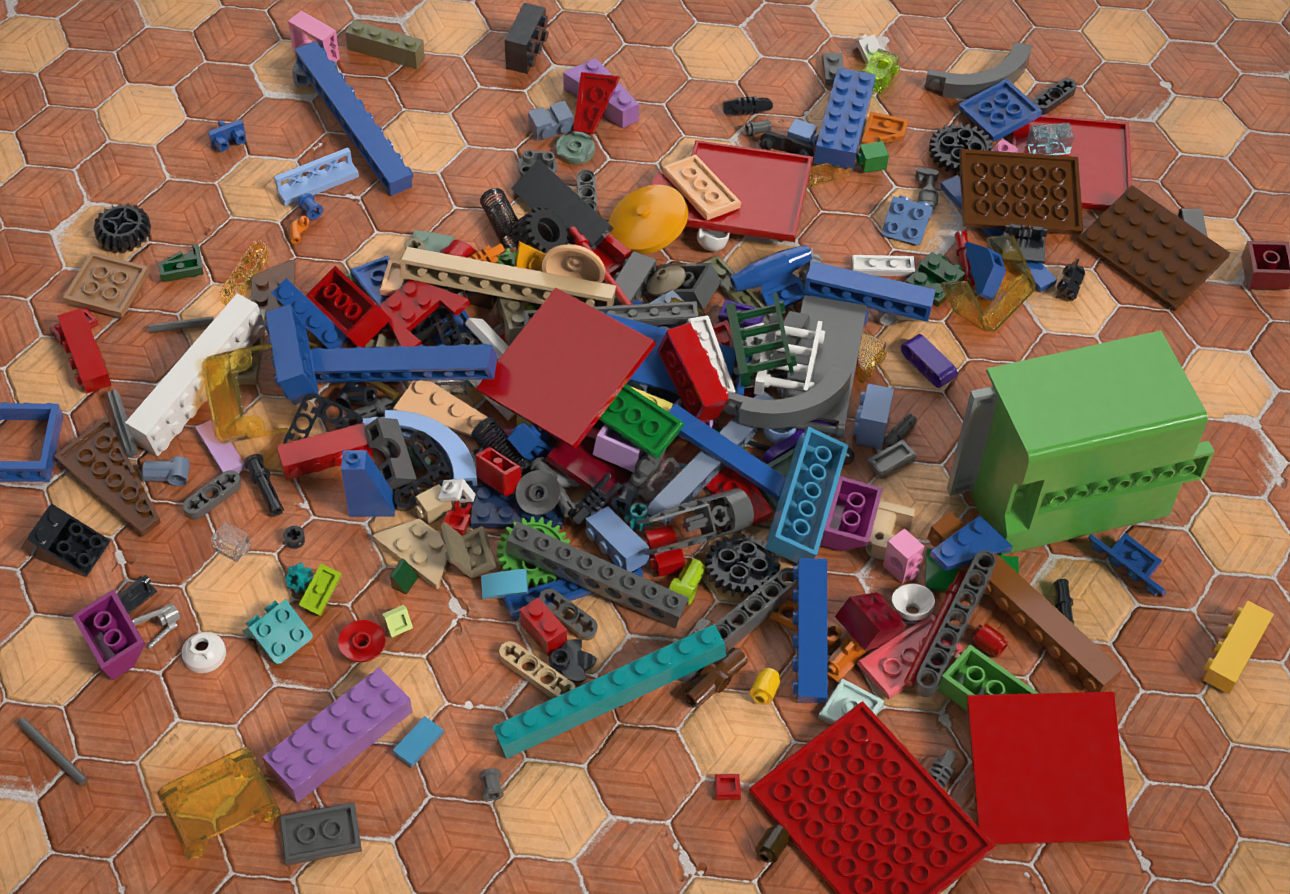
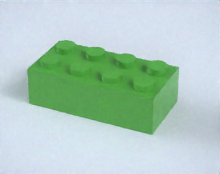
M969 645L942 675L938 691L966 711V697L968 695L1038 693L972 645Z

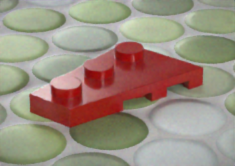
M730 468L719 472L705 486L713 495L735 488L744 491L753 506L754 517L752 526L773 517L771 508L757 486Z

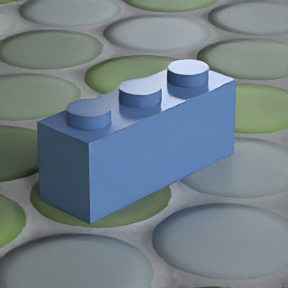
M609 507L586 518L585 533L588 539L594 541L599 546L601 552L605 555L607 554L616 566L632 572L650 562L649 555L644 554L646 550H649V546Z

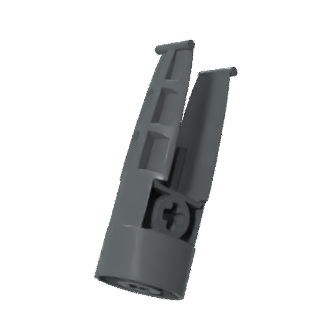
M735 488L675 506L646 519L637 520L636 523L638 525L695 510L696 515L683 519L682 527L686 528V532L699 528L701 530V534L646 550L644 554L651 555L685 548L749 528L753 523L754 517L753 506L749 497L741 489Z

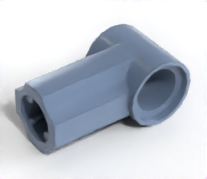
M175 456L170 461H145L143 463L144 481H168V483L174 486H184L188 482L190 461L181 456Z

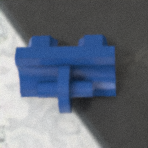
M241 119L226 125L223 120L218 121V128L208 131L212 149L217 148L220 152L228 150L229 143L235 141L240 145L247 141L244 124Z

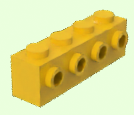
M1247 601L1244 608L1238 607L1232 618L1236 620L1235 624L1229 623L1223 634L1227 638L1224 642L1219 640L1213 653L1217 654L1215 659L1210 657L1203 669L1207 671L1203 680L1230 694L1274 614L1250 601Z

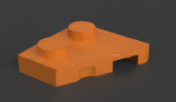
M870 111L861 145L880 141L889 143L904 140L909 120Z

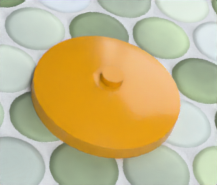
M649 185L639 188L625 196L612 211L609 224L614 229L610 234L627 247L631 254L633 251L640 254L656 252L672 243L683 231L688 219L687 204L679 191L670 186Z

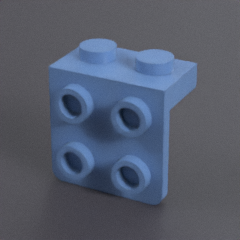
M893 196L882 230L883 236L920 245L929 219L931 220L933 207L926 202L918 201L917 203L910 201V198L904 196Z

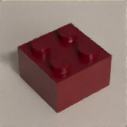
M1247 241L1241 256L1247 289L1289 290V242Z
M878 592L850 596L835 616L864 651L883 646L900 635L907 626L901 619L900 614L894 611L886 603V599Z

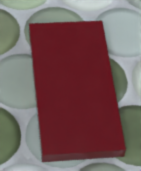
M585 439L582 440L576 449L559 441L545 459L589 491L608 472L611 478L600 489L604 494L617 482L620 484L625 483L631 471L593 455L594 445ZM618 491L607 502L609 505H611L613 497L617 496Z

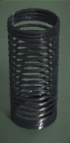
M499 188L489 189L481 196L480 204L503 247L514 248L517 245L516 243H511L513 240H503L514 238L504 239L513 236L506 235L512 233V230H514L513 226L518 218L504 191Z
M493 417L485 418L474 427L471 436L483 450L490 446L517 465L519 464L522 467L521 478L531 472L529 469L531 460H526L522 455L520 456V453H517L518 450L508 441L509 435H506L504 429L497 424Z

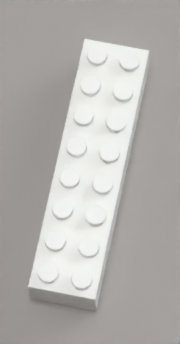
M237 293L130 416L125 424L138 446L158 457L162 451L168 448L172 439L183 430L184 425L189 419L196 415L197 410L210 398L211 393L217 386L224 382L228 373L236 368L239 360L251 350L256 340L265 333L266 328L258 304Z

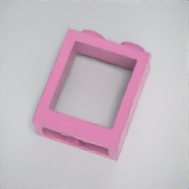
M300 11L288 21L292 49L294 51L298 47L313 42L307 38L308 35L318 41V45L325 49L329 60L337 62L340 59L335 29L303 11Z

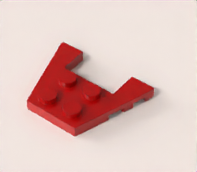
M409 280L380 306L391 318L389 324L400 345L416 347L422 345V343L410 331L434 310L443 305L453 315L457 316L470 305V302L463 296L425 282Z

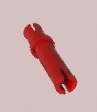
M961 230V238L960 232L957 231L954 237L957 244L956 254L959 256L961 267L965 272L963 283L964 286L970 287L969 280H971L972 286H975V280L970 272L971 266L965 254L964 243L969 242L968 234L966 231Z

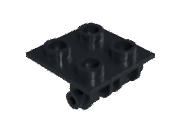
M1012 223L1005 225L1003 233V259L1045 263V237L1047 236V229H1044L1043 226H1033L1031 230V225H1028V228L1025 229L1024 224H1022V227Z

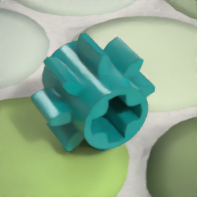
M635 502L627 514H625L624 521L630 522L631 529L634 528L642 531L645 526H651V522L639 525L636 523L637 520L646 519L651 516L647 513V504Z
M303 563L288 567L289 573L284 577L288 589H295L296 593L307 590L313 579L312 568L304 567Z

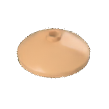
M572 244L556 246L545 254L542 261V271L545 273L602 283L604 280L605 267L603 262L595 253L582 246Z

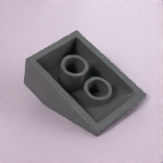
M712 263L660 264L656 272L668 266H680L684 269L686 273L685 279L674 292L684 302L697 301L698 311L706 308L721 283ZM645 288L643 291L644 296L653 299H657L659 297L651 295L647 291V288Z

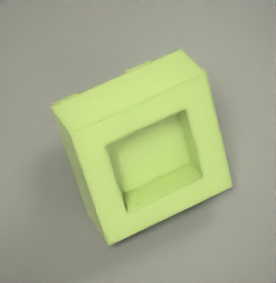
M404 605L382 614L391 637L413 628L407 608Z

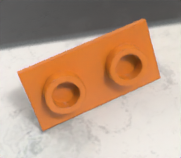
M848 637L827 660L828 676L839 683L865 655L867 650L864 651L853 637Z

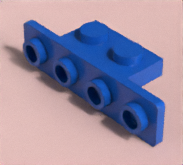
M1126 533L1122 535L1112 549L1094 535H1089L1088 538L1092 549L1099 554L1102 552L1109 556L1108 560L1116 567L1123 566L1127 569L1128 572L1126 574L1136 582L1139 579L1146 584L1145 588L1154 596L1160 594L1164 597L1166 595L1165 589L1150 578L1161 565L1162 560Z

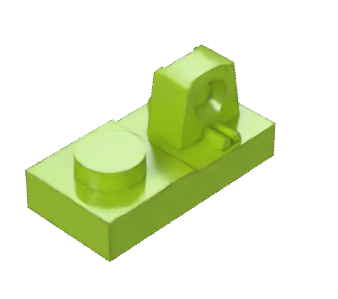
M320 564L299 606L321 617L342 577V573Z

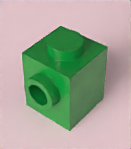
M883 141L860 145L856 160L857 164L861 165L864 173L887 169L889 154Z

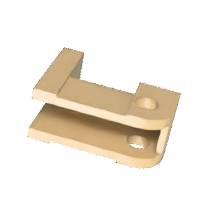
M880 500L870 541L865 549L871 557L884 560L888 541L895 536L892 534L894 525L910 529L915 509Z

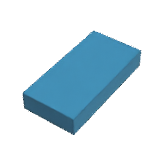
M424 716L392 750L393 755L412 768L444 734L443 728Z

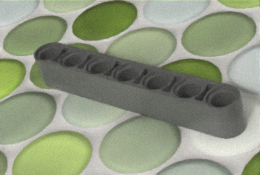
M980 551L974 557L922 663L915 683V690L922 697H931L936 692L941 677L946 672L993 575L996 559L993 553L989 551ZM986 563L989 567H982L979 564ZM970 582H977L980 586H972ZM966 601L970 603V605L963 606L960 602ZM951 621H958L961 625L955 626L951 624ZM948 640L951 642V645H943L941 641ZM939 660L942 664L937 666L932 664L931 661ZM929 680L932 682V685L926 686L921 681Z
M786 567L781 569L715 624L721 637L725 638L723 641L726 652L771 616L773 611H777L783 603L792 598L793 588H797V580H793L792 577L793 568ZM705 667L678 680L685 683L690 682L699 676Z

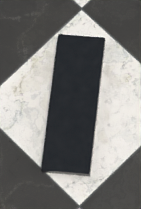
M539 159L511 188L532 209L543 207L544 209L549 208L551 212L555 211L557 216L563 219V224H566V232L569 233L571 227H576L579 233L584 235L589 241V246L592 250L614 229ZM569 233L567 238L569 244L575 245L574 238Z

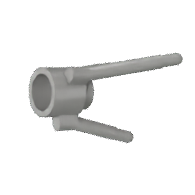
M173 603L132 620L136 626L156 618L161 626H167L147 646L148 649L154 647L171 630L178 627L176 621L181 618Z

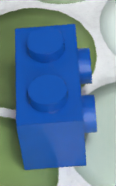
M522 423L516 426L508 437V440L519 453L531 461L542 456L547 458L554 448V445L549 441L551 439L550 435L542 429L539 430L535 425L529 426Z

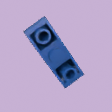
M971 242L964 243L965 254L971 266L970 272L975 280L977 294L990 301L994 300L1006 273L1001 254Z

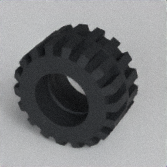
M543 207L534 208L514 224V230H512L513 242L517 245L516 249H518L520 241L546 254L556 246L569 243L567 239L569 233L566 232L567 226L563 224V219L559 218L555 211L551 212L549 208L544 209Z

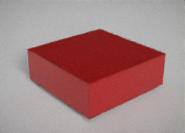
M715 774L716 801L741 800L740 774Z

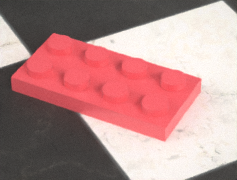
M930 614L927 618H924L859 660L858 666L888 700L909 687L904 680L936 618L933 614ZM948 640L941 641L943 645H951V642ZM959 643V645H958V647H957V649H956V651H955L953 657L956 656L957 654H959V653L962 651V648H963V647L961 646L960 643ZM939 660L931 661L932 664L937 666L942 664Z

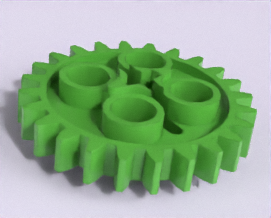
M531 517L530 522L527 523L522 518V524L570 545V540L565 539L566 532L559 533V525L552 528L551 520L547 524H543L544 520L542 517L539 522H535L534 517ZM506 527V534H501V541L497 544L499 549L497 550V557H499L498 565L503 566L502 571L526 569L528 586L530 583H533L534 587H537L538 583L543 585L547 584L548 580L550 582L555 581V576L557 575L535 566V569H528L526 566L533 564L506 553L507 540L513 530L510 527Z

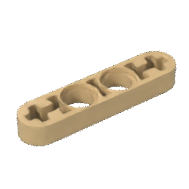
M509 641L501 645L499 649L501 662L552 699L560 696L561 690L566 692L576 688L573 682L517 643ZM514 651V656L511 654L506 656V652L511 653ZM531 662L535 665V668L531 671H525L522 665ZM545 675H549L554 680L550 684H544L540 679Z

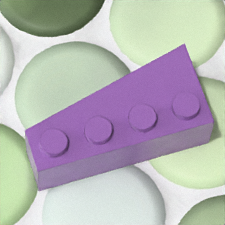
M594 58L563 72V90L568 93L571 91L578 98L581 72L611 75V73ZM618 82L604 112V117L619 127L625 128L639 121V103Z

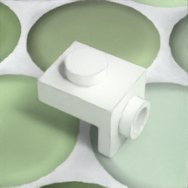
M866 34L860 36L852 46L853 50L859 49L865 64L884 55L875 34L868 37Z
M452 479L443 481L438 498L440 501L452 500L453 503L456 501L465 503L473 502L476 494L464 479Z

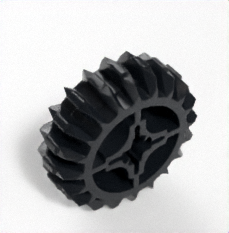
M121 203L116 207L112 205L111 209L104 208V213H98V218L95 219L94 233L96 240H98L102 248L106 247L108 251L113 249L116 253L120 250L125 253L128 249L133 251L134 247H141V243H146L147 237H150L151 223L149 216L143 208H138L137 205L132 207L129 203L125 206Z

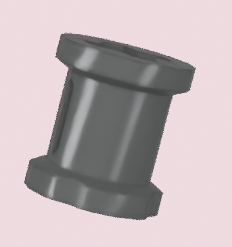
M486 769L479 773V779L483 784L482 799L485 801L499 800L504 796L503 789L500 786L499 778H501V771L499 769Z

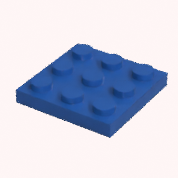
M1007 78L959 104V110L980 130H984V134L989 135V139L993 142L1042 116V110Z

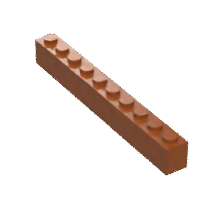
M949 512L931 526L927 539L932 546L937 547L966 525L953 513ZM993 554L996 559L995 567L984 594L989 595L1000 609L1005 610L1014 619L1016 624L1022 626L1031 634V637L1036 642H1039L1048 650L1053 658L1059 660L1070 674L1075 675L1084 684L1087 690L1104 692L1117 680L1122 668L1001 557ZM986 563L979 564L982 567H989ZM971 564L958 568L967 574Z

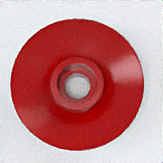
M357 620L349 623L342 629L338 637V647L341 654L353 662H368L375 659L382 653L386 645L384 630L380 625L370 620Z

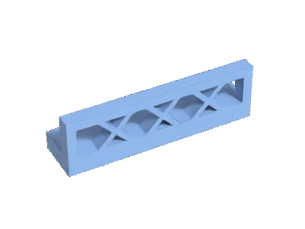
M347 147L276 175L274 179L277 194L284 205L288 206L297 202L306 193L318 194L358 178L359 173L352 163L351 151ZM342 157H345V158H346L345 161H342V162H340V163H336V162L339 160V158H342ZM327 164L324 169L318 170L322 165ZM309 172L306 176L300 177L302 173ZM290 179L287 184L281 186V181Z

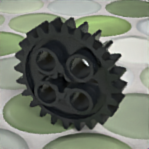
M951 123L950 128L944 125L943 129L938 128L937 133H933L932 138H930L928 151L930 152V157L934 158L933 163L939 162V168L945 166V172L951 169L952 173L955 174L957 171L960 172L959 151L961 149L991 151L994 148L992 146L993 141L988 140L989 135L983 136L984 130L978 132L977 126L971 129L970 124L963 127L962 123H959V126Z
M733 534L732 540L725 536L724 543L717 540L716 546L711 545L710 552H707L705 561L706 575H710V582L715 581V588L723 587L722 593L730 590L731 596H734L737 592L743 598L744 593H748L750 596L780 571V557L775 556L776 553L765 549V545H762L763 539H759L756 542L753 535L750 539H746L745 534H742L741 538Z

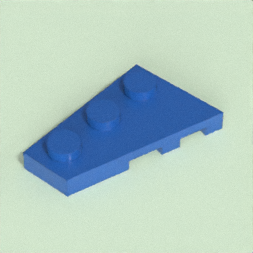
M978 516L931 550L929 556L945 571L971 564L976 554L980 551H989L993 554L1003 552L1004 554L1010 552L1013 546L987 521Z

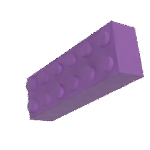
M378 667L265 754L263 761L266 771L298 803L412 713L411 700Z

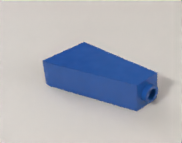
M343 450L341 472L349 517H395V493L366 450Z

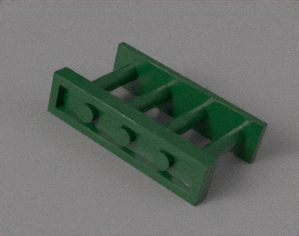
M773 293L775 304L741 312V310H736L734 302L726 304L743 386L751 385L750 376L754 375V373L788 365L790 376L795 375L793 366H797L795 353H790L782 314L786 313L783 300L779 301L777 293ZM777 313L778 322L744 329V327L740 328L739 323H743V320ZM778 330L781 331L782 339L753 346L743 344L747 337ZM780 348L785 349L786 357L755 364L747 363L746 358H750V355Z

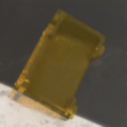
M249 747L240 748L163 785L157 792L163 811L187 860L205 854L209 846V839L253 817L258 822L269 823L281 814L256 757Z

